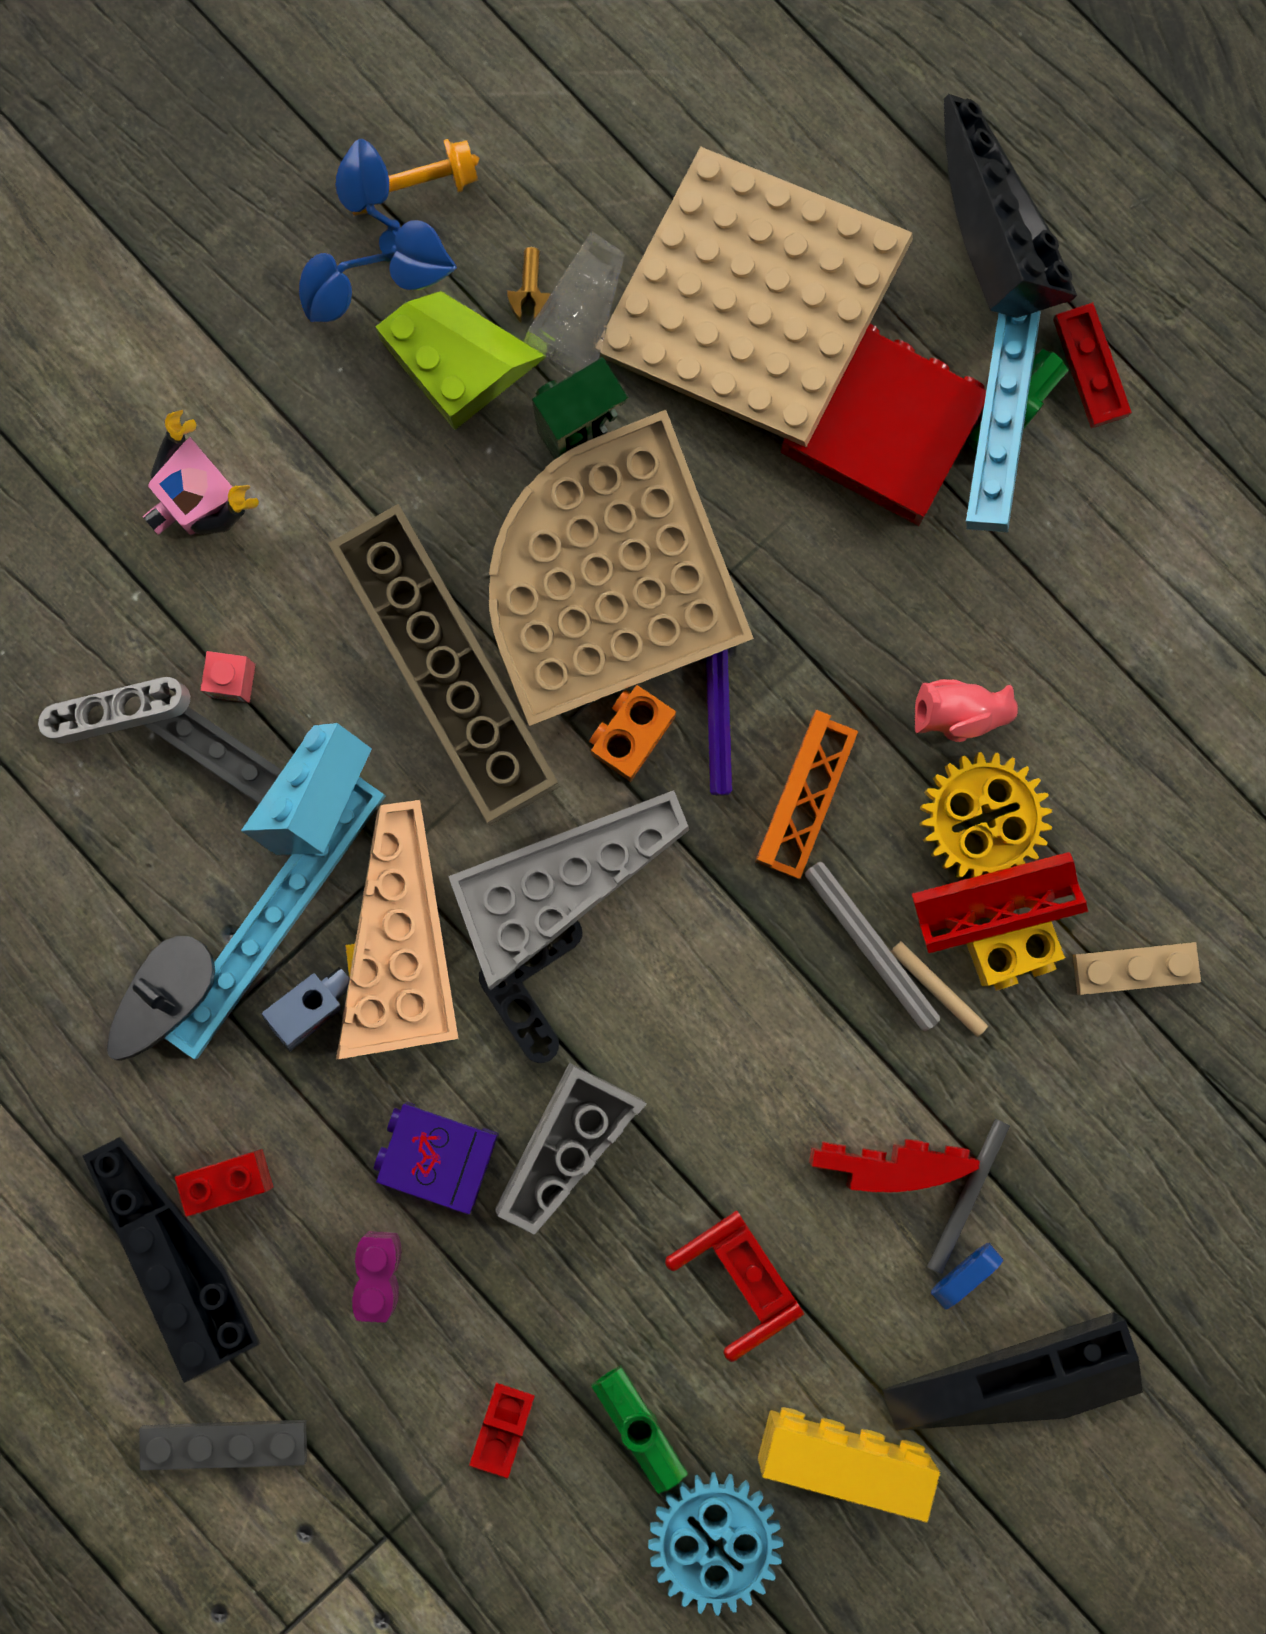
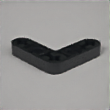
M578 920L573 924L576 930L571 934L574 939L571 943L567 944L564 940H559L552 946L558 950L553 956H550L546 945L541 949L543 952L541 962L533 967H528L524 964L520 966L519 969L524 972V975L516 978L514 971L504 979L506 983L504 987L500 988L497 985L490 990L482 968L479 972V983L524 1054L536 1063L548 1062L557 1055L559 1039L523 982L580 944L583 937V929ZM516 999L525 1000L531 1008L529 1018L522 1023L512 1021L508 1015L509 1004ZM537 1017L543 1024L535 1028L539 1036L542 1038L549 1036L552 1040V1043L548 1046L550 1053L546 1056L541 1052L534 1054L531 1051L530 1047L535 1042L529 1032L524 1038L518 1032L519 1029L530 1026Z

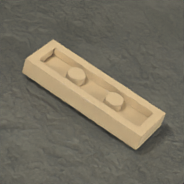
M1196 942L1073 955L1077 995L1201 982Z

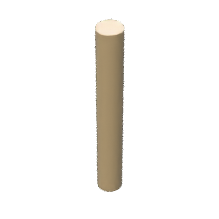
M902 941L890 951L976 1037H979L988 1028V1025Z

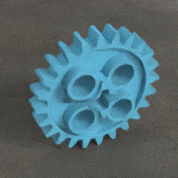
M712 1472L709 1484L705 1485L699 1475H695V1488L689 1489L681 1481L679 1483L681 1493L679 1498L669 1492L666 1494V1500L670 1508L667 1509L660 1506L656 1508V1515L663 1522L650 1523V1531L660 1536L648 1540V1549L659 1551V1553L650 1558L651 1567L663 1566L657 1574V1581L662 1583L671 1580L668 1587V1595L671 1597L679 1591L683 1592L681 1600L683 1607H686L692 1599L697 1600L698 1613L703 1612L707 1603L713 1604L715 1615L720 1614L722 1603H728L731 1611L735 1613L737 1610V1599L742 1598L750 1606L752 1605L750 1591L754 1589L762 1595L766 1593L761 1581L762 1578L775 1580V1572L769 1567V1564H781V1556L772 1551V1549L782 1547L783 1540L781 1537L771 1534L781 1529L779 1520H767L774 1512L772 1504H767L759 1507L763 1500V1493L759 1490L749 1496V1482L747 1480L741 1483L737 1489L734 1487L732 1474L727 1476L724 1484H718L716 1473ZM714 1504L720 1505L726 1510L725 1516L716 1522L707 1520L703 1515L706 1508ZM690 1516H693L700 1522L702 1528L713 1540L717 1541L722 1537L725 1552L743 1565L741 1570H737L717 1546L709 1549L707 1536L696 1526L688 1522ZM748 1534L753 1536L756 1542L750 1550L741 1551L733 1545L736 1538L740 1535ZM688 1535L695 1538L698 1543L692 1551L682 1552L676 1548L675 1542L681 1536ZM714 1565H720L727 1570L726 1576L716 1582L709 1580L705 1576L707 1569Z

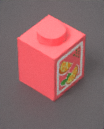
M207 651L200 691L210 698L250 703L255 663L247 656Z

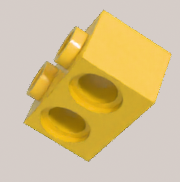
M1052 921L967 943L981 985H994L995 991L1018 984L1016 976L1031 971L1033 977L1052 972L1056 970L1054 962L1065 959ZM1032 935L1038 936L1044 944V951L1038 958L1032 957L1026 949L1027 940ZM995 948L1001 950L1006 956V965L999 972L994 971L988 964V956Z

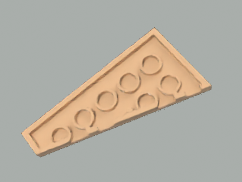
M420 800L380 805L377 809L336 1060L458 1039Z

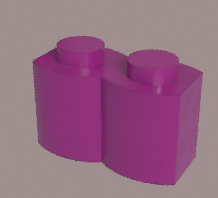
M368 1231L357 1245L355 1268L359 1280L352 1296V1308L356 1321L386 1323L396 1309L399 1298V1286L395 1272L400 1264L402 1252L400 1238L397 1233Z

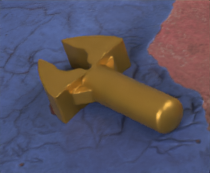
M527 247L524 250L522 287L517 292L507 291L510 307L519 322L522 320L521 307L527 302L528 297H531V301L535 304V323L545 314L551 301L550 293H541L537 288L540 251L535 247Z

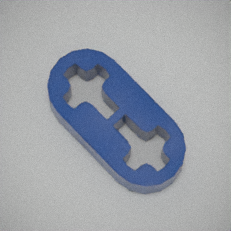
M990 1243L984 1244L942 1278L931 1290L932 1296L943 1309L951 1308L990 1276L1002 1264L1003 1258Z

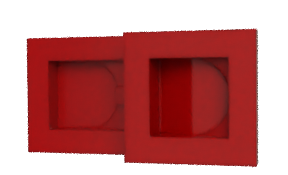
M499 1383L495 1384L468 1467L504 1479L509 1478L535 1395Z

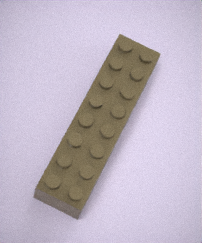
M399 504L329 542L331 550L490 827L560 788L557 779Z

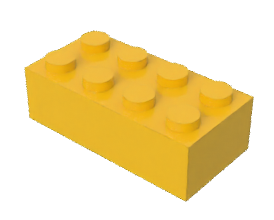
M782 1407L780 1413L770 1410L758 1455L763 1478L928 1523L940 1471L931 1456L924 1452V1446L907 1440H901L900 1445L885 1442L884 1435L866 1429H861L860 1435L844 1430V1424L831 1419L821 1418L820 1424L804 1419V1413L791 1408Z

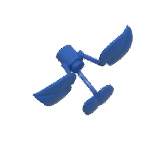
M364 139L355 141L338 168L336 175L337 195L346 209L352 212H361L366 208L370 216L388 226V229L381 234L379 239L381 254L341 262L338 266L333 256L328 253H320L308 261L301 274L299 294L303 311L310 322L335 321L347 311L351 303L352 288L348 277L343 272L349 268L381 261L390 262L392 279L399 287L407 290H420L432 286L457 268L446 252L438 234L429 224L420 220H412L400 227L398 220H391L376 210L374 205L383 203L389 194L388 172L381 156L371 143Z

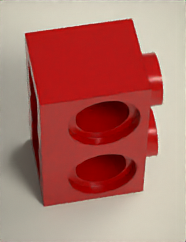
M263 1149L174 1177L186 1217L258 1195L274 1188Z

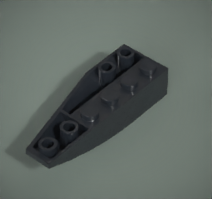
M948 94L944 98L945 144L955 212L965 248L990 311L1019 318L1072 301L1077 297V293L1071 281L1072 274L1064 264L1058 250L1059 242L1051 233L989 127L981 108L971 99H963Z
M118 1137L83 1155L183 1383L196 1379L260 1345L261 1343L227 1268L124 1139Z
M1112 1312L884 1388L882 1392L896 1431L1065 1419L1143 1393L1139 1358L1126 1320Z

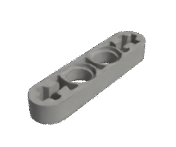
M162 677L52 704L42 711L38 726L40 732L45 737L59 744L69 743L177 717L187 710L191 696L186 686L176 679ZM169 690L174 691L176 695L170 698V704H166L161 700L169 697ZM139 696L141 700L139 710L131 716H126L124 711L126 702L132 697ZM98 705H102L104 709L102 719L98 723L90 725L88 722L90 710ZM60 717L65 718L68 722L59 724ZM59 724V731L54 729V725Z

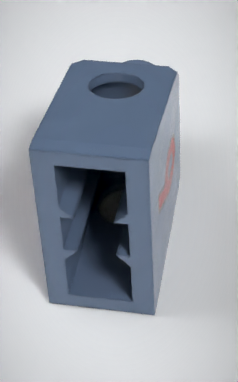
M340 967L322 981L314 973L261 1013L264 1021L289 1052L341 1010L337 999L347 992L349 977ZM310 997L320 998L322 1005L317 1009L310 1010L304 1006L305 1001Z

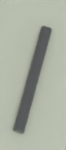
M998 1119L994 1120L977 1157L980 1160L979 1169L970 1173L928 1263V1268L940 1274L943 1273L1010 1125Z

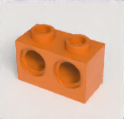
M638 685L634 687L631 693L626 689L621 693L612 707V710L617 712L609 725L602 722L589 740L594 745L591 749V755L630 782L676 718L675 710ZM640 705L649 707L653 712L652 720L644 725L636 724L630 717L631 711ZM615 738L627 740L631 746L630 752L621 758L613 757L607 750L610 741Z

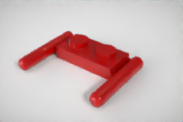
M737 1210L665 1259L666 1267L670 1271H676L712 1247L761 1321V1324L724 1348V1356L730 1362L738 1360L805 1315Z

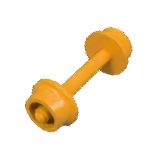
M448 139L443 140L448 159L390 175L389 193L449 175H453L457 191L462 192L465 185L478 181L475 166H477L480 158L475 154H471L467 140L452 143ZM365 208L361 212H353V215L356 216L368 212Z

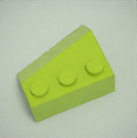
M442 291L404 303L375 326L382 344L454 430L546 358L543 353Z

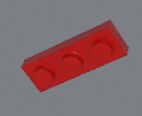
M1094 303L1056 314L1053 321L1091 429L1129 417L1132 411Z

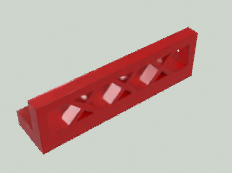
M1070 852L912 893L919 926L928 954L1088 912L1087 902L1078 884L1075 864ZM1072 895L1074 898L1073 901L1061 904L1053 902L1055 899ZM1024 907L1031 908L1030 912L1027 913H1013L1016 909ZM978 919H992L989 923L981 925L974 924V922ZM944 928L952 929L947 934L936 937L931 935L933 931Z

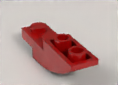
M905 1139L904 1146L893 1144L891 1160H886L887 1152L862 1148V1155L845 1153L846 1145L822 1142L821 1149L811 1147L809 1164L813 1167L848 1172L846 1186L850 1190L904 1192L934 1187L959 1179L978 1170L980 1160L969 1157V1149L945 1145V1152L943 1153L929 1150L930 1143Z

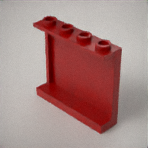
M869 324L807 447L785 438L780 453L919 526L984 408L986 390L980 381L968 376L962 378L950 372L949 366L935 358L926 359L914 353L915 349L908 343L898 339L892 341L880 335L878 328Z

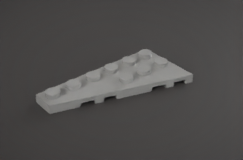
M674 790L448 876L490 990L689 831L687 821Z

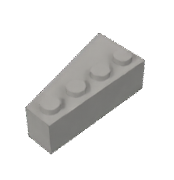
M569 1063L495 1208L497 1216L535 1235L570 1194L572 1188L584 1175L586 1176L596 1164V1160L611 1143L615 1142L627 1124L635 1115L639 1114L647 1103Z

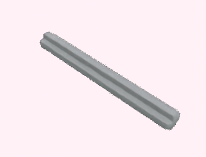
M818 862L805 872V877L920 1029L927 1031L940 1021V1016L825 864Z

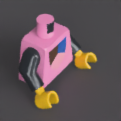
M183 410L169 413L165 419L167 432L158 450L150 474L152 480L148 484V487L161 502L147 512L143 518L158 535L176 520L189 535L195 533L206 535L227 532L243 516L245 509L256 508L259 505V501L257 498L245 500V492L250 489V485L232 487L191 437L186 440L184 435L196 429L197 424L194 419L185 421L182 426L180 417L183 414Z

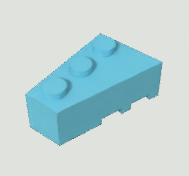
M338 723L314 725L241 831L276 855L324 853L372 748Z

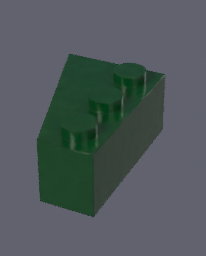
M603 356L558 383L556 380L550 381L536 391L537 396L532 399L537 432L554 460L570 449L608 432L604 425L606 420L608 419L609 422H612L617 418L618 413L614 408L625 404L628 396Z

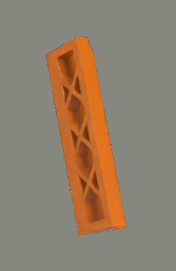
M816 710L812 716L755 860L758 864L799 880L858 734L857 730L830 720L831 715ZM828 729L846 736L842 751L826 758L820 744L825 730ZM818 752L821 760L813 763L816 753ZM838 759L835 769L832 771L829 762ZM824 765L830 779L826 789L811 794L806 782L809 771ZM802 789H804L807 797L798 800ZM824 795L818 809L814 799ZM809 802L815 814V820L812 826L797 832L791 818L795 807ZM789 825L792 834L784 837L786 829ZM809 832L805 845L803 846L800 836ZM791 839H795L801 852L796 868L775 861L780 845Z

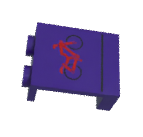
M410 1102L404 1103L401 1110L395 1108L387 1127V1131L393 1133L388 1149L380 1148L373 1170L379 1172L376 1183L470 1214L473 1211L499 1133L486 1128L480 1130L422 1110Z

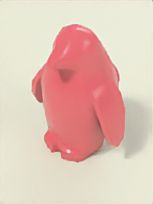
M938 680L931 683H923L915 702V732L940 731L949 740L963 742L967 738L981 736L999 726L1007 725L1018 714V704L1014 698L1013 687L1007 685L1000 692L994 693L979 685L966 684L958 680Z

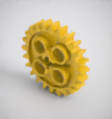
M978 752L975 755L973 765L966 756H962L959 759L960 770L951 763L945 766L949 778L939 774L934 776L933 780L939 789L928 788L924 792L933 802L920 806V810L929 813L930 818L919 824L921 827L931 828L932 831L923 841L936 842L938 845L931 853V856L935 857L941 854L946 856L942 868L946 869L955 863L958 865L956 877H963L970 870L971 878L982 875L983 872L988 874L1010 868L1011 866L1026 864L1023 859L1024 857L1032 861L1039 858L1033 846H1047L1048 842L1040 837L1039 833L1052 830L1051 825L1042 822V817L1052 813V809L1040 806V802L1049 795L1048 793L1036 794L1034 791L1041 781L1039 778L1029 782L1025 779L1029 771L1028 766L1016 772L1013 770L1015 758L1012 757L1004 765H1000L999 753H994L989 763H986L983 753ZM991 782H998L1006 789V798L1003 802H995L990 798L988 787ZM953 796H962L967 800L969 811L966 816H958L951 810L950 802ZM1013 803L1019 805L1018 810L991 820L989 826L987 823H980L960 832L952 830L954 825L981 815L982 809L985 813H989ZM1006 819H1012L1019 824L1021 833L1017 840H1011L1004 835L1002 827ZM968 833H975L982 838L983 850L980 854H973L965 847V837Z

